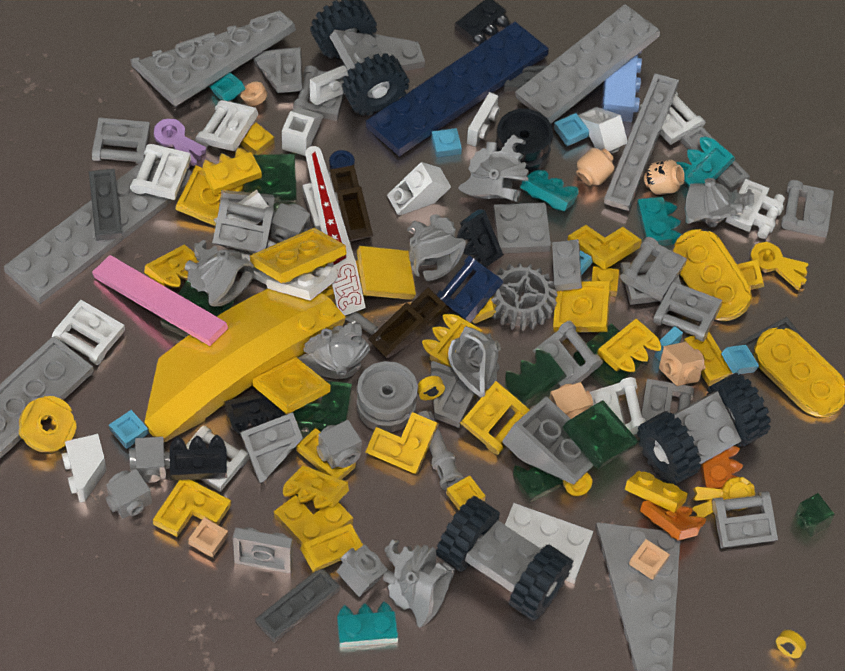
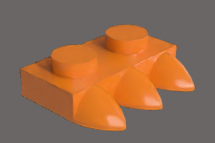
M734 445L701 464V474L705 488L721 489L728 479L737 477L732 474L741 470L743 465L736 460L729 459V457L736 455L740 451L739 447Z
M647 500L642 502L640 509L644 515L650 518L651 522L659 525L669 533L670 537L677 540L697 536L700 528L706 522V519L703 517L690 516L693 509L681 506L674 513Z

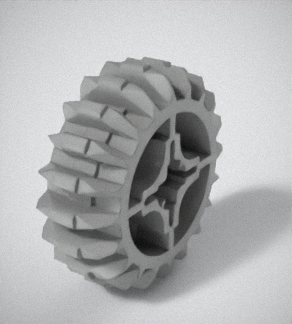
M521 263L517 265V268H514L511 264L507 266L506 270L500 268L497 276L504 283L494 293V298L491 299L496 304L494 320L501 319L500 323L502 326L509 323L511 330L515 326H520L522 332L526 326L534 330L536 323L543 326L545 320L550 319L552 316V312L557 304V291L555 290L554 282L550 281L549 274L542 275L541 267L533 270L531 263L527 268L522 267Z

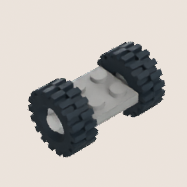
M363 0L332 1L333 5L330 7L328 5L324 6V11L318 12L316 14L317 19L312 20L311 34L323 55H327L328 58H333L334 56L336 59L342 58L347 67L349 76H344L342 88L353 110L356 113L359 112L360 115L365 113L368 116L373 115L375 111L377 113L393 102L399 101V97L406 95L405 90L409 89V78L394 55L391 54L389 56L388 53L382 54L373 35V33L377 32V22Z
M731 374L711 385L707 389L709 393L700 400L674 414L664 411L638 426L637 436L640 438L638 442L639 446L643 448V456L647 457V463L654 468L653 472L656 476L660 475V480L677 485L698 473L699 469H701V464L734 445L744 447L768 433L771 428L769 425L771 419L767 416V413H769L768 408L764 407L763 402L765 401L763 397H759L757 394L759 392L758 389L751 386L752 382L749 379L745 380L742 374Z
M472 496L460 507L459 512L455 513L451 523H448L446 531L440 537L441 541L437 544L436 556L460 572L466 570L467 566L472 565L512 592L509 605L533 621L537 620L545 612L546 608L550 606L552 600L556 598L560 588L563 587L564 581L568 578L569 572L573 567V559L550 544L539 548L501 523L498 510L477 496Z

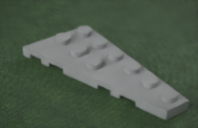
M277 11L252 19L248 25L239 28L234 25L228 27L227 32L215 35L214 32L179 43L175 49L163 53L161 50L152 52L153 56L142 60L136 57L130 59L132 67L173 106H177L296 31L295 24L281 11Z
M596 522L597 536H599L602 545V554L608 567L609 579L618 612L624 625L626 641L629 643L634 670L672 671L680 540L670 537L669 533L663 530ZM645 539L670 554L668 561L653 580L629 565L630 559Z

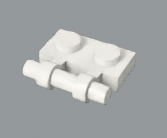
M745 179L739 193L744 194L747 193L748 189H751L752 193H754V204L743 207V214H736L726 218V223L750 232L753 225L759 227L757 236L761 239H766L776 225V217L783 211L785 198L780 194L775 195L774 199L767 197L769 188ZM761 207L767 209L766 216L759 214Z

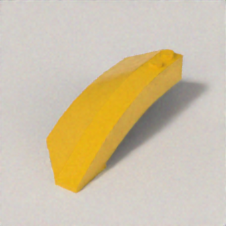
M266 289L251 296L217 316L227 323L228 329L211 346L192 335H188L158 358L144 421L145 426L153 437H163L164 442L205 422V418L222 407L224 401L233 399L252 386L253 378L294 357L298 358L306 354L304 352L305 343L317 334H321L323 329L333 330L336 326L343 327L346 319L345 315L329 297L322 293H319L312 300H306L271 289Z

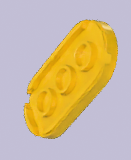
M701 229L690 230L682 234L674 244L673 252L687 258L686 265L679 274L687 287L722 300V306L715 320L730 321L740 317L750 306L752 292L748 280L721 239L715 233L702 231Z
M770 328L760 335L754 347V358L759 368L804 412L815 417H829L839 412L845 404V380L831 364L798 333L791 329Z

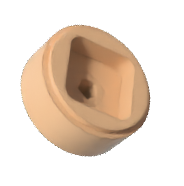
M260 82L247 84L245 86L246 89L240 94L247 106L259 105L267 97V91Z

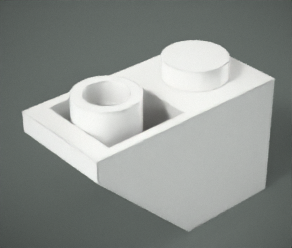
M302 108L290 111L282 129V149L306 156L305 151L313 142L323 114Z
M421 162L387 196L397 215H403L434 204L451 186L440 167Z
M98 434L65 441L67 452L62 453L65 470L71 469L73 476L68 477L71 493H77L80 503L87 500L106 472L104 454Z

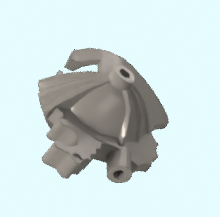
M512 135L510 139H507V143H504L505 146L502 147L501 151H497V143L487 142L486 149L482 148L480 151L475 152L474 157L470 160L468 169L471 171V176L458 187L459 190L475 198H507L517 202L521 191L512 189V181H528L526 176L528 170L525 168L526 163L520 162L523 154L517 153L515 147L517 144H525L526 141Z
M714 178L705 179V184L690 183L685 200V221L687 224L705 221L708 227H715L724 218L743 214V207L754 204V193H752L751 189H748L747 193L744 194L738 193V190L730 192L722 184L715 183Z
M438 214L430 216L431 225L429 226L414 220L407 229L408 232L414 234L410 239L409 261L415 275L420 276L419 266L437 264L438 270H425L422 272L425 280L428 282L449 273L459 262L466 245L464 239L455 238L456 228L454 227V222L450 221L447 217L440 218Z
M206 240L194 244L195 257H197L199 262L195 263L189 260L185 265V270L188 271L187 281L197 291H205L208 294V303L211 306H222L230 303L244 291L254 278V275L245 269L240 281H235L237 272L243 266L253 268L254 264L246 257L241 259L242 254L233 250L223 249L218 251L216 246L206 250Z
M348 323L344 327L336 326L333 330L323 329L321 334L310 338L305 343L304 352L306 354L298 359L320 376L345 379L359 371L361 360L369 353L370 348L369 344L361 337V324Z
M466 326L460 338L451 341L448 352L451 367L464 384L479 397H484L486 387L489 389L497 381V372L500 368L497 363L498 351L501 350L499 342L497 340L494 341L490 333L485 335L476 329Z
M391 540L389 546L384 548V551L387 554L386 557H389V561L393 563L396 569L395 573L387 570L383 581L389 583V597L394 600L395 605L400 606L403 610L410 608L416 617L418 627H423L433 619L440 609L455 569L447 562H443V565L440 562L436 563V550L434 547L428 548L427 545L422 547L416 545L413 551L411 547H404L403 551L399 553L397 550L399 540Z

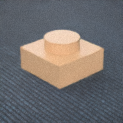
M203 518L189 537L188 542L189 545L213 558L227 539L228 531Z
M645 539L630 559L629 565L653 580L668 561L670 554Z

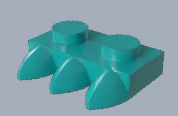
M700 137V146L704 153L699 150L690 149L687 151V155L692 165L685 162L676 163L683 168L684 183L690 187V183L705 184V179L714 178L716 180L735 161V157L716 140L709 137Z
M545 170L533 171L527 176L528 181H522L520 186L530 196L540 198L548 202L552 208L566 211L575 203L579 194V190L575 186L563 187L564 182L560 178L548 179L549 175Z
M663 197L638 199L637 209L644 239L652 237L661 246L674 245L682 234L672 229L679 226L681 221L670 216V214L675 212L678 206L664 201Z
M385 601L380 604L377 613H373L366 603L361 605L358 613L355 615L345 604L340 609L337 616L340 648L398 642L395 611Z

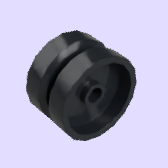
M516 109L505 114L497 126L495 140L497 151H501L502 147L505 146L504 143H507V139L515 135L519 139L526 141L525 144H517L515 151L523 154L520 162L526 163L527 175L533 171L541 170L546 166L551 152L553 127L550 121L543 114L532 109Z

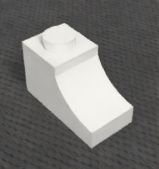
M598 107L578 115L589 129V137L593 142L594 148L600 150L604 148L610 153H614L620 149V146L627 144L621 115Z

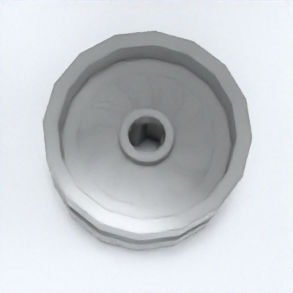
M388 361L372 364L363 371L358 379L356 409L359 418L367 427L373 430L378 427L390 433L406 427L411 413L416 412L418 384L414 374L407 367L397 362Z

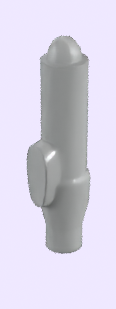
M357 311L345 315L346 322L361 324L362 329L371 335L378 330V326L357 313Z

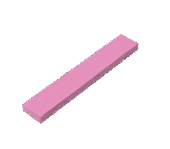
M111 255L92 271L95 279L209 346L228 329L225 321Z

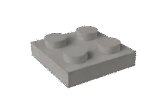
M546 203L494 205L496 238L503 253L550 252L551 242Z
M250 527L244 529L235 528L233 535L235 563L291 574L293 538H289L282 533H262Z

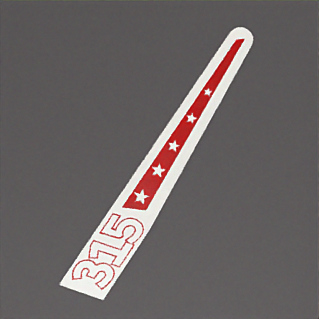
M311 146L306 149L305 155L321 232L346 245L347 254L332 263H328V266L334 267L338 271L337 278L332 283L335 301L339 310L344 315H348L366 308L359 274L322 151L319 147Z

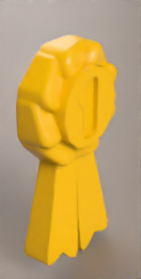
M769 242L758 243L753 247L750 260L758 259L761 271L764 273L776 271L797 290H800L801 285L806 283L805 277L807 275L808 263L783 257L779 247Z
M735 477L728 479L721 489L695 487L693 488L695 493L693 501L706 500L707 502L694 506L692 509L696 516L704 518L713 513V498L722 497L725 500L755 496L754 485L744 477ZM748 508L735 509L733 511L746 510Z

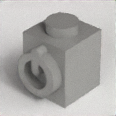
M281 203L277 211H273L270 237L278 242H282L310 229V213L298 204L286 205Z
M346 420L336 426L330 425L319 433L316 449L321 460H327L332 469L339 466L345 468L354 464L360 458L362 440L349 420Z
M163 437L135 438V448H129L130 472L137 469L144 481L148 483L166 479V469H170L169 452H165Z
M137 469L131 472L126 470L117 473L106 485L108 496L105 497L106 502L112 512L118 511L122 519L129 515H137L144 507L152 504L151 490Z
M364 544L357 551L351 548L341 557L340 560L343 563L336 572L360 597L375 585L388 569L382 564L378 555Z

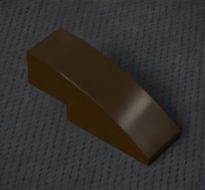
M350 165L330 169L328 174L349 241L373 237L362 187L359 186L355 166Z
M428 287L410 305L406 302L368 340L386 358H389L424 335L443 318V314H448L450 310Z

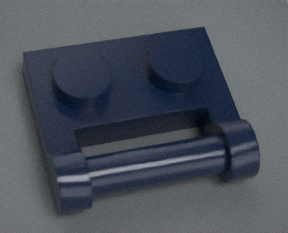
M468 255L463 261L465 264L443 291L439 290L436 295L448 308L471 323L504 282L499 276ZM474 270L476 273L473 275V277L458 293L454 300L451 299L450 297L455 293V291L465 281L469 274Z

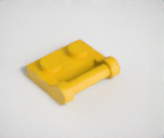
M495 381L487 390L485 396L481 397L460 424L483 442L489 451L499 455L504 448L502 441L513 425L530 409ZM510 407L514 410L515 414L494 438L488 432Z

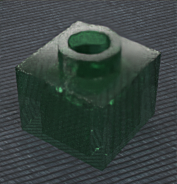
M819 493L800 502L795 514L798 525L803 530H806L811 537L829 528L835 515Z

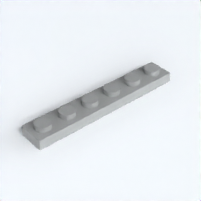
M654 74L604 198V204L629 211L678 89L679 80Z

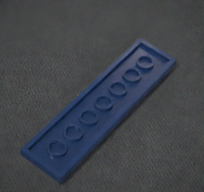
M515 21L408 92L404 97L399 98V101L393 102L366 120V128L393 152L401 156L429 137L432 131L439 130L486 98L489 92L493 93L504 86L508 79L511 81L523 73V69L533 66L548 56L549 48Z

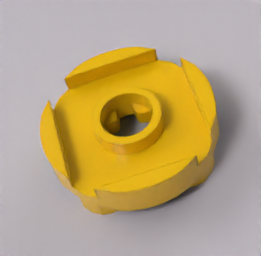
M44 396L31 401L20 414L18 430L20 437L28 446L36 451L44 453L56 452L66 446L65 441L72 440L75 434L76 420H74V416L71 413L72 409L64 400L55 396ZM49 417L52 419L51 424L54 426V429L45 431L41 420H46Z

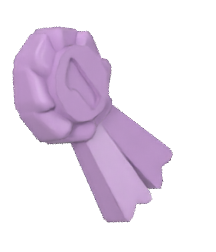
M163 119L155 125L154 138L157 143L163 147H173L175 150L191 153L188 169L190 166L197 165V160H201V155L206 153L205 146L185 137V127L178 120Z

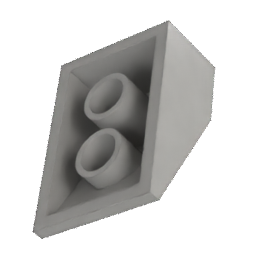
M547 396L519 419L502 441L522 461L573 485L607 454L602 447Z

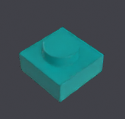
M228 73L210 87L219 99L228 102L235 99L239 93L246 89L242 81L232 73Z

